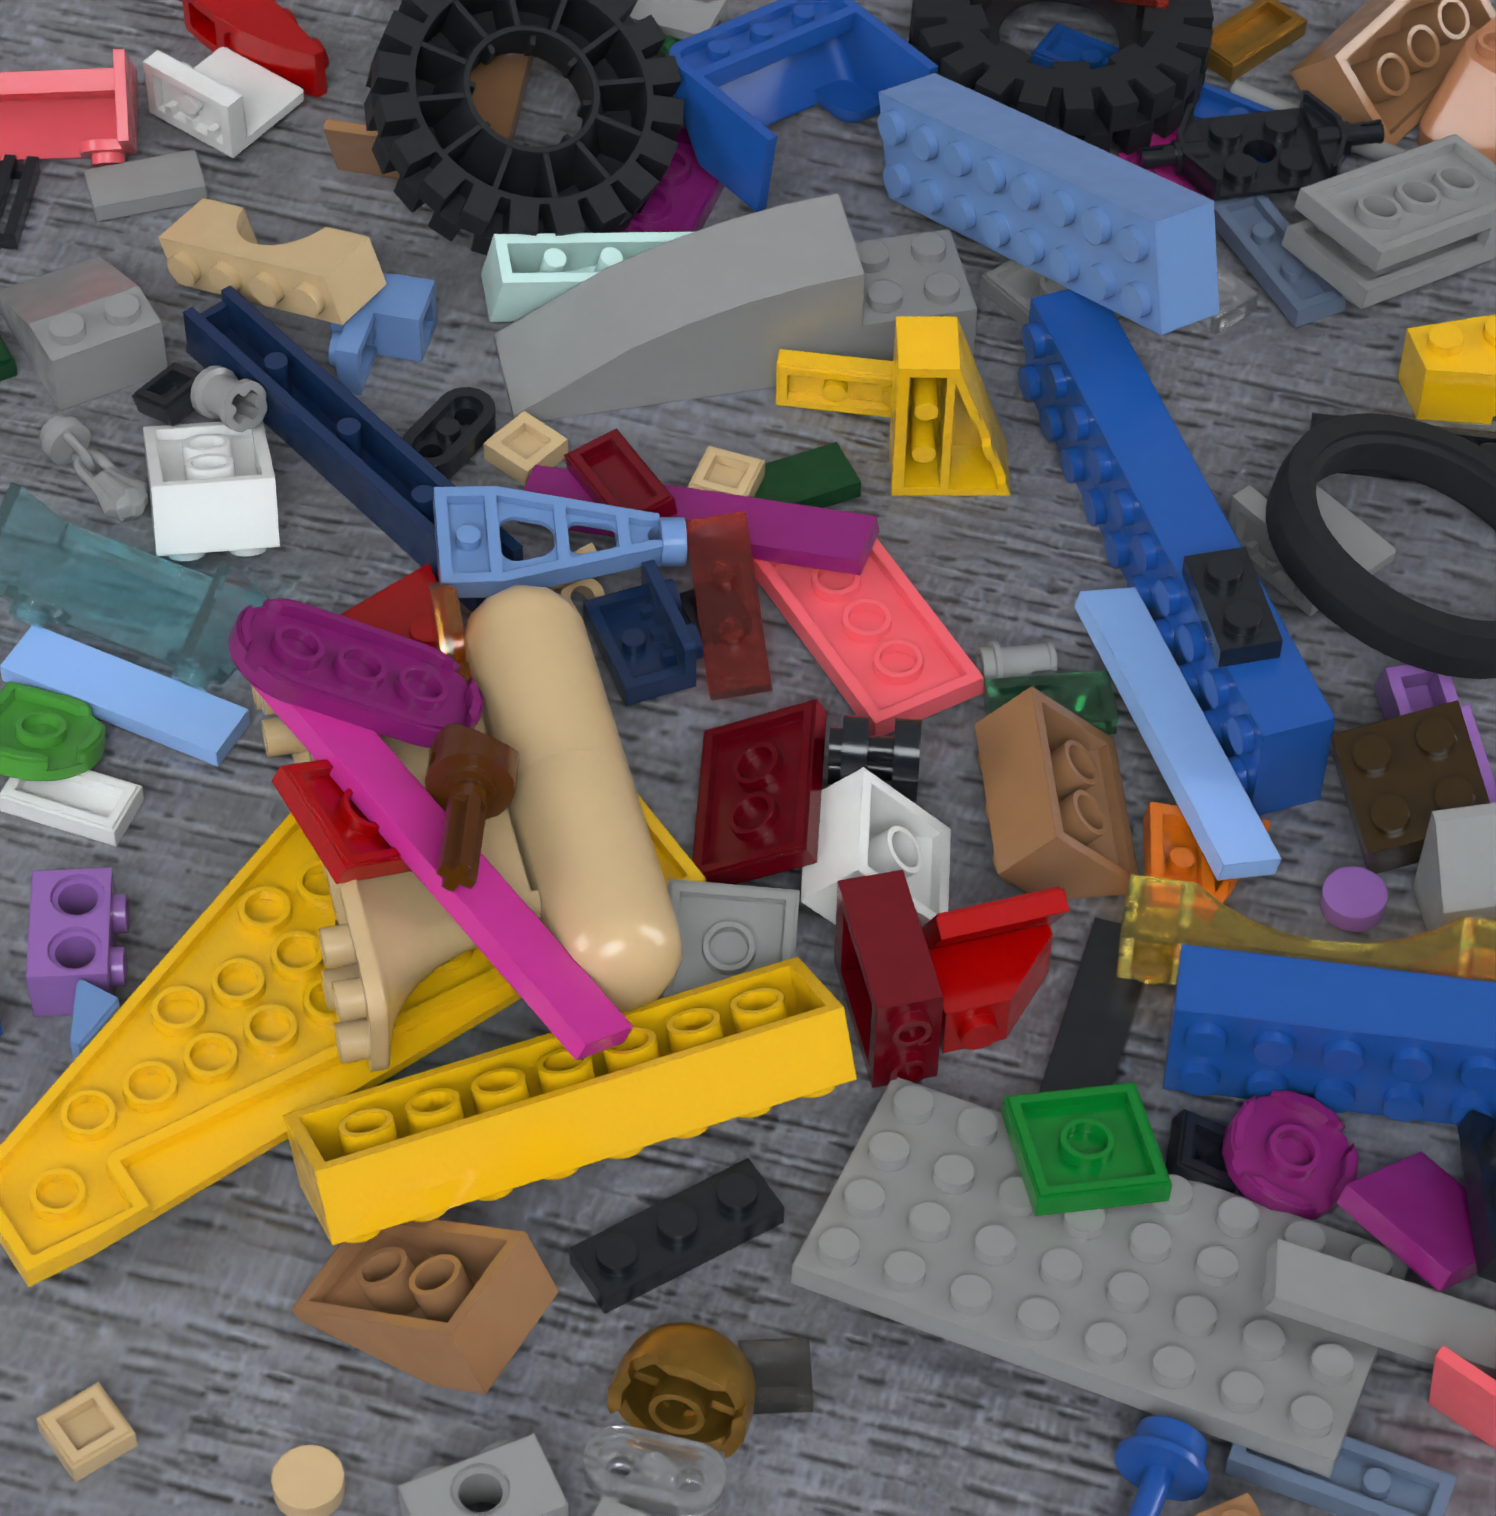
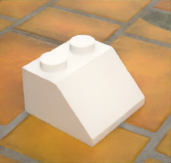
M862 767L822 790L817 863L802 867L800 901L836 925L838 881L903 869L921 927H923L938 913L948 911L951 829Z

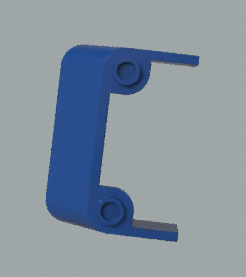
M778 0L678 41L671 47L669 56L675 55L682 80L674 95L675 98L684 100L683 121L698 163L756 212L765 210L767 206L777 136L766 126L817 104L840 121L847 123L858 122L880 113V91L933 73L937 74L938 65L854 0Z

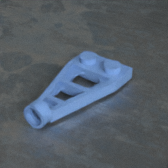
M499 486L433 488V513L440 599L487 598L516 584L552 587L639 568L641 563L655 560L657 566L660 567L686 565L687 529L684 517H659V513ZM508 521H519L544 526L553 534L554 548L550 553L541 557L522 561L509 560L501 552L499 528ZM572 526H585L613 531L616 546L591 553H574L570 550L568 529Z

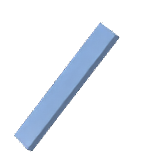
M1136 587L1080 591L1074 607L1216 879L1227 880L1274 875L1282 858Z

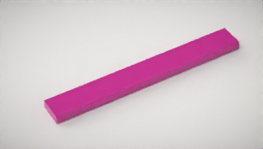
M250 683L316 760L325 759L332 764L333 769L329 773L332 779L344 793L348 788L352 790L351 801L370 822H376L379 825L378 832L392 848L396 847L401 854L400 857L576 1061L624 1043L633 1028L631 1023L572 958L568 951L482 853L480 855L477 881L474 887L469 889L459 884L454 892L441 887L443 877L436 874L446 812L375 731L291 703L282 702L262 692Z

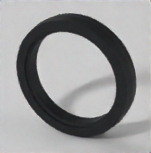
M1373 413L1350 414L1325 420L1312 427L1300 438L1282 462L1266 504L1268 535L1274 552L1289 578L1301 593L1328 619L1351 636L1384 655L1405 664L1446 676L1471 679L1496 678V621L1464 618L1433 609L1414 601L1380 581L1355 561L1334 538L1321 516L1316 496V484L1320 480L1339 472L1366 470L1388 473L1421 483L1452 498L1479 516L1496 531V456L1471 441L1445 429L1393 415Z

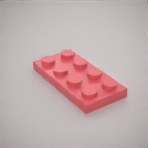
M878 538L874 542L861 576L752 559V574L857 716H870L869 733L871 736H884L894 732L896 718L924 719L983 694V675Z

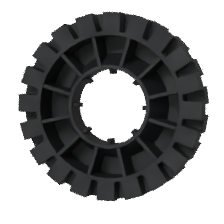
M402 0L398 11H393L372 59L366 87L371 88L364 103L366 131H378L371 150L382 174L396 170L399 173L400 177L393 192L413 213L426 203L434 210L428 227L451 242L461 228L473 233L474 238L470 250L473 252L487 255L494 234L536 236L538 233H555L556 236L576 233L621 232L628 227L635 213L640 214L669 168L679 144L674 140L683 126L684 100L673 98L682 80L675 55L658 56L666 36L652 15L637 22L630 17L638 0ZM518 53L529 57L531 55L550 63L562 72L563 77L567 78L576 90L581 103L577 110V117L582 118L581 130L573 137L566 134L559 144L546 147H533L525 143L521 145L504 138L490 127L489 122H485L477 111L472 99L476 83L470 81V73L480 63L487 66L491 63L494 56Z

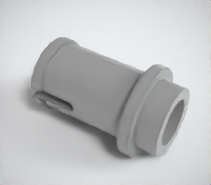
M994 640L989 641L987 647L977 648L975 654V666L984 677V685H990L992 690H1000L1003 683L1043 680L1051 682L1055 681L1057 676L1055 673L1058 667L1057 654L1052 641L1039 644L1000 646L999 642Z

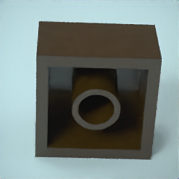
M1458 700L1331 734L1333 759L1366 869L1375 874L1419 863L1432 811L1490 803Z

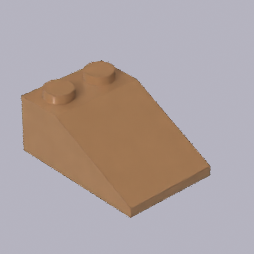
M434 1219L426 1222L409 1221L381 1230L377 1236L364 1242L341 1243L291 1310L298 1320L431 1386L486 1395L559 1291L526 1232Z

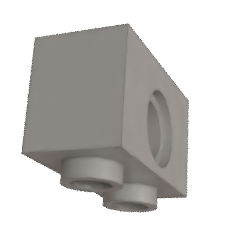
M535 1433L515 1441L510 1439L496 1441L486 1446L476 1456L447 1467L437 1465L426 1468L413 1476L410 1481L398 1485L401 1516H569L566 1498ZM479 1502H487L496 1506L486 1512H474L467 1509L469 1506Z

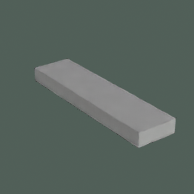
M1279 1238L1266 1251L1264 1310L1434 1365L1435 1355L1444 1345L1496 1380L1495 1310Z

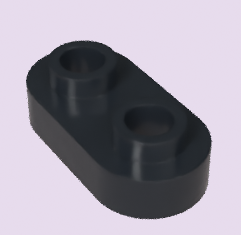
M460 387L450 390L433 404L404 434L402 439L449 479L459 471L495 432V403L489 394L477 388Z

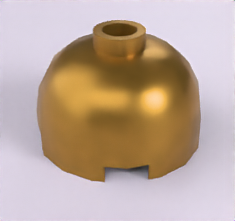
M665 1323L638 1337L627 1350L616 1367L608 1388L607 1407L610 1414L619 1411L621 1417L632 1426L628 1438L637 1446L660 1458L684 1464H696L700 1453H716L722 1450L724 1457L727 1458L732 1456L745 1441L753 1415L756 1382L745 1353L730 1338L710 1327L695 1323Z

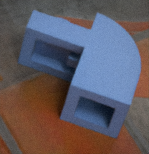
M383 274L387 285L345 324L339 325L330 322L331 341L328 362L330 366L336 367L337 381L348 391L356 395L362 394L377 355L418 362L423 361L438 323L435 280L400 274Z

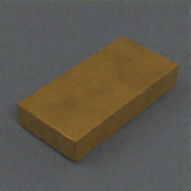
M1256 0L1212 28L1213 36L1207 67L1231 83L1304 36L1307 20L1278 0Z

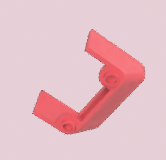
M113 49L114 68L0 72V162H3L5 154L16 155L17 161H26L27 156L38 157L39 160L92 158V166L102 167L126 162V156L136 154L139 97L138 72L125 49Z

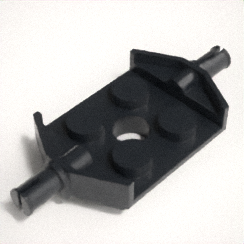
M1308 90L1302 91L1299 108L1195 119L1194 103H1188L1177 132L1176 140L1164 145L1139 146L1137 159L1138 165L1146 170L1173 167L1175 175H1182L1205 197L1214 201L1293 192L1339 175L1344 156L1350 155L1352 146L1373 143L1382 144L1384 141V126L1381 124V119L1357 123L1343 121L1337 112ZM1253 157H1262L1269 162L1258 163Z

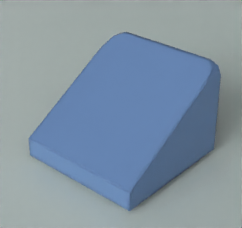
M81 979L76 985L70 1035L73 1060L78 1057L120 1008L118 997Z

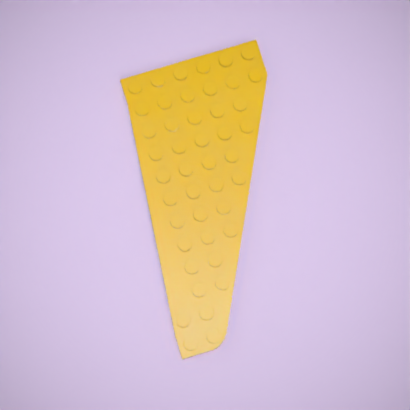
M461 647L448 653V655L460 665L457 673L466 682H469ZM638 795L666 887L668 888V879L706 882L705 876ZM290 812L0 1145V1243L28 1287L33 1286L92 1257L287 1140L288 1134L284 1122V1114L375 1087L522 999V997L477 947L438 967L417 985L404 1002L394 1024L390 1049V1066L387 1069L370 1072L366 1059L341 1064L334 1031V1023L339 1022L335 1009L328 1010L321 976V970L326 968L319 941V928L337 925L323 863Z

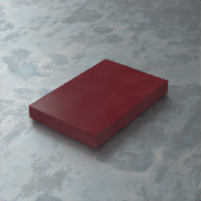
M817 699L704 731L692 862L705 876L706 882L735 885L817 863L827 718L826 710Z

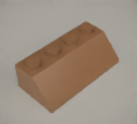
M1368 0L1294 67L1290 73L1301 92L1303 90L1311 92L1337 112L1343 121L1357 123L1381 119V124L1384 126V141L1396 145L1420 122L1468 37L1494 19L1496 11L1489 0Z

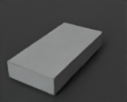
M195 149L84 170L85 183L96 222L198 203L202 198L208 199L206 184Z

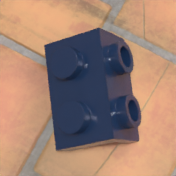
M655 560L641 563L642 585L583 601L584 619L625 706L695 687L696 660L702 659L704 656L701 636L696 625L693 622L686 624L681 615L682 604L675 582L672 578L664 580Z

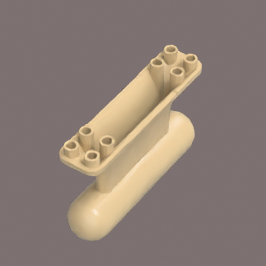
M513 585L487 597L470 614L462 637V656L469 680L472 677L476 682L484 701L483 713L475 730L509 745L518 751L520 759L515 795L507 809L498 816L485 820L481 853L620 1012L630 1011L656 1001L674 981L683 959L682 936L583 619L566 597L547 587ZM251 685L256 710H263L264 715L276 714ZM280 717L261 720L263 741L268 758L291 754L294 764L316 761ZM377 733L426 789L425 776L430 748L416 746ZM323 864L337 925L319 928L321 953L326 968L321 970L327 1008L328 1010L335 1009L339 1022L334 1023L339 1059L341 1064L366 1059L370 1072L385 1070L390 1066V1049L394 1024L404 1002L417 985L438 967L465 952L477 948V945L413 871L365 880L354 879L347 883L336 884Z

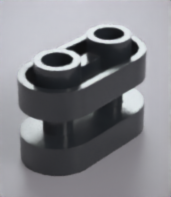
M844 715L843 728L830 727L828 784H834L864 767L881 780L892 781V788L912 802H916L922 719L896 718L894 737L869 736L870 716Z

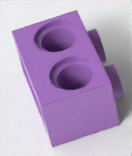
M112 867L32 871L26 981L34 1017L73 1015L76 985L80 979L114 996L115 987L127 986L125 946H117L118 933H129V900L127 893L116 894Z

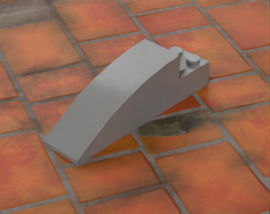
M839 193L783 204L726 220L662 243L607 267L494 334V341L513 419L521 412L526 411L542 421L776 387V365L779 349L894 361L896 316H957L974 358L977 307L950 229L854 242Z

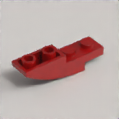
M182 0L186 29L212 52L220 47H226L301 87L306 95L320 97L327 94L325 69L329 67L327 52L317 38H310L298 25L295 16L288 8L282 9L275 0Z

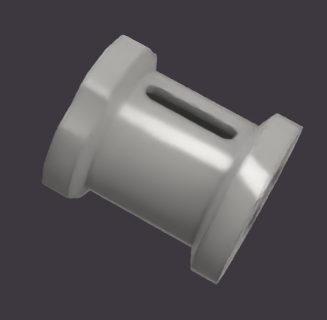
M220 365L209 366L202 370L196 376L191 386L190 399L193 408L207 418H220L226 427L237 432L256 428L264 419L268 407L266 402L267 394L261 384L248 378L238 381L237 376L231 370Z

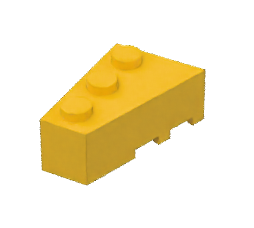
M1496 314L1407 328L1398 372V381L1416 419L1492 424L1493 417H1496Z
M896 316L889 434L891 496H1011L1007 441L957 316Z

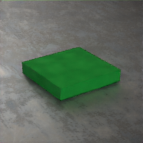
M1135 1082L1003 1096L1001 1115L1034 1216L1169 1201L1172 1183Z

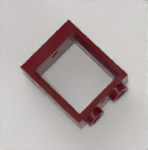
M903 869L838 881L834 963L872 1088L886 1086L891 1080H897V1077L917 1083L924 1078L937 1076L944 996Z

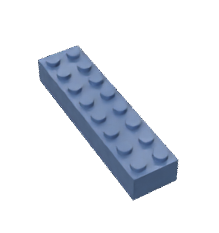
M936 73L879 92L880 115L878 117V129L883 139L885 157L883 182L888 192V198L1159 335L1219 314L1214 200Z

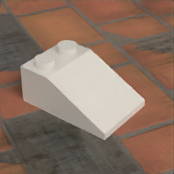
M263 420L256 428L247 429L244 432L234 431L226 427L222 421L143 427L157 556H169L170 559L175 561H193L202 558L207 552L230 551L233 555L247 557L262 554L266 551V548L280 547L276 480Z

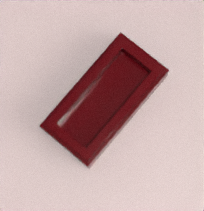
M617 428L564 455L568 470L594 503L659 513V517H671L678 513L674 497Z

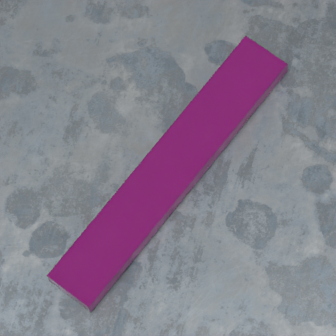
M535 465L523 491L594 502L567 469ZM663 484L674 497L678 513L671 517L685 518L687 549L861 576L879 533L877 516ZM572 526L568 529L615 537L613 531L585 526Z

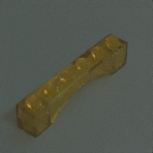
M1129 875L1119 944L1117 977L1135 979L1147 984L1166 983L1175 985L1181 944L1496 982V920L1463 916L1438 929L1397 940L1369 943L1321 941L1287 934L1252 921L1219 902L1196 882Z

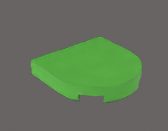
M11 681L0 691V775L28 781H56L80 775L93 768L102 759L105 752L106 728L104 724L92 715V707L87 703L68 695Z

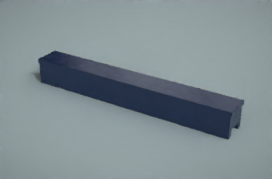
M231 285L221 290V302L202 313H199L193 307L183 311L187 340L186 352L205 369L209 366L220 365L231 370L237 376L238 381L248 378L261 384L267 394L266 402L268 406L263 422L421 567L429 563L436 580L439 582L433 513V488L456 486ZM500 526L501 552L503 556L512 561H522L523 546ZM486 598L457 599L473 612Z

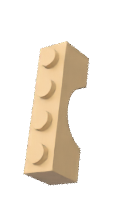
M202 198L158 237L168 260V270L177 284L220 295L222 289L231 285L251 303L339 325L345 324L387 285L369 236L325 227L307 237L289 243L260 245L257 243L244 207Z

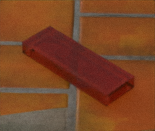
M746 511L686 520L689 556L711 701L773 691Z

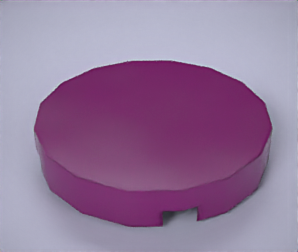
M1290 1090L1272 1091L1269 1096H1260L1256 1099V1095L1245 1101L1225 1129L1222 1155L1228 1175L1243 1196L1270 1210L1291 1213L1309 1220H1316L1335 1210L1339 1206L1336 1201L1345 1185L1357 1180L1359 1160L1354 1142L1349 1146L1347 1138L1342 1133L1345 1125L1339 1117L1316 1099Z

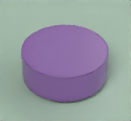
M1355 866L1339 868L1330 873L1323 883L1320 898L1321 912L1329 923L1339 929L1350 932L1369 930L1375 927L1384 916L1388 899L1387 887L1377 874L1368 869Z

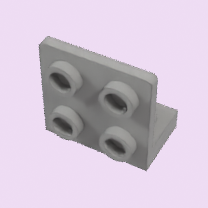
M1316 484V496L1321 516L1331 534L1345 551L1372 575L1393 562L1396 549ZM1248 485L1232 496L1228 522L1241 546L1246 547L1254 570L1307 615L1311 616L1319 610L1301 593L1289 578L1272 547L1266 525V504L1268 499L1251 485Z

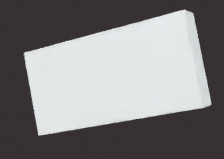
M92 770L71 778L56 781H28L10 777L0 792V811L117 847L142 805L144 795L141 785Z

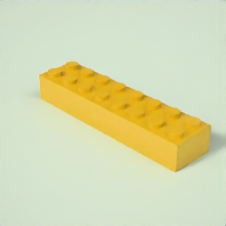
M797 956L667 996L630 1011L621 1012L633 1026L624 1043L577 1061L554 1034L550 1032L284 1114V1122L299 1184L332 1246L343 1242L360 1243L374 1238L381 1230L402 1223L434 1220L442 1216L447 1209L475 1200L492 1201L503 1198L511 1193L513 1188L541 1179L558 1180L569 1177L579 1167L608 1158L625 1159L635 1156L645 1146L671 1138L686 1139L704 1133L709 1126L737 1117H758L769 1112L772 1106L800 1097H821L831 1093L838 1085L857 1080L844 1006Z

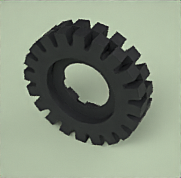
M913 0L909 44L938 65V75L1109 153L1113 140L1128 155L1136 152L1139 146H1150L1152 132L1165 139L1180 127L1183 113H1185L1188 103H1194V106L1198 103L1202 86H1204L1213 36L1214 15L1211 0ZM1034 2L1068 3L1094 10L1107 19L1114 27L1120 45L1118 52L1108 57V63L1104 67L1090 70L1089 62L1053 61L1051 69L1031 64V55L1003 40L1000 41L999 29L1003 20L1021 6Z

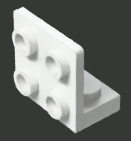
M226 47L218 48L194 68L159 50L143 61L149 112L231 158L236 157L304 101V91L301 87Z

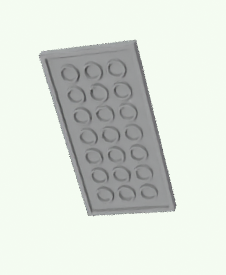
M897 1077V1080L889 1082L792 1265L790 1283L1148 1413L1183 1421L1198 1431L1330 1478L1380 1348L1264 1310L1266 1251L1279 1238L1405 1281L1410 1267L1384 1245L1291 1213L1270 1210L1245 1197L1205 1183L1186 1180L1181 1176L1169 1174L1172 1183L1169 1201L1034 1216L1001 1113Z

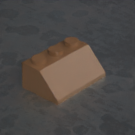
M1032 686L975 723L979 750L977 761L983 776L986 796L985 813L990 822L994 849L992 860L997 875L1006 883L1015 885L1027 893L1059 886L1060 889L1064 888L1067 899L1132 895L1140 890L1141 884L1114 738Z

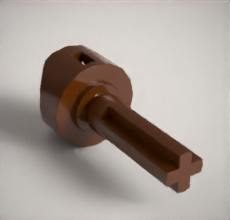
M457 723L446 725L435 735L430 747L425 776L427 792L446 812L436 874L443 877L441 887L452 892L455 891L459 884L469 889L475 886L485 820L498 816L510 806L515 795L520 760L518 751L509 745L480 731Z

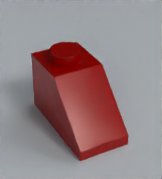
M1049 923L929 950L944 996L940 1037L942 1053L965 1048L977 1050L987 1047L995 1041L1007 1039L1049 972L1053 937Z

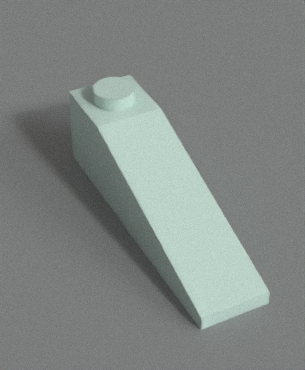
M692 232L576 233L556 236L555 233H538L536 236L494 234L481 272L489 321L515 322L607 267Z

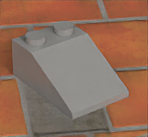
M101 256L0 290V313L59 411L152 379L168 367L163 327L158 315L139 285Z

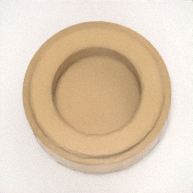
M317 1445L295 1447L284 1453L272 1470L271 1484L274 1500L277 1507L286 1516H329L337 1510L344 1499L346 1484L342 1463L332 1451Z

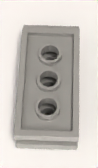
M1453 134L1300 188L1294 208L1308 219L1287 226L1281 244L1297 257L1307 269L1317 273L1338 290L1344 299L1355 304L1360 309H1364L1496 258V164L1457 134Z

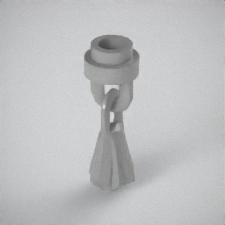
M57 415L48 420L40 432L43 452L58 465H66L74 461L73 465L76 474L92 488L104 514L108 517L117 518L122 523L134 520L142 515L148 503L149 495L147 493L149 484L119 469L103 453L96 450L88 451L87 447L91 439L90 431L76 417ZM93 460L104 469L96 476L92 474L96 469Z

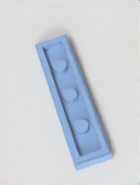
M35 624L30 627L0 665L2 680L5 682L11 681L77 698L92 707V715L97 719L219 767L250 725L249 709Z

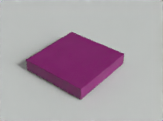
M1422 1151L1345 1185L1336 1201L1339 1207L1437 1291L1441 1292L1477 1274L1466 1188Z

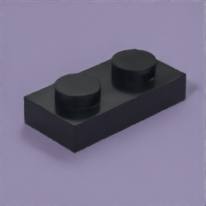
M1246 547L1184 556L1182 575L1217 666L1224 667L1279 658L1283 640Z

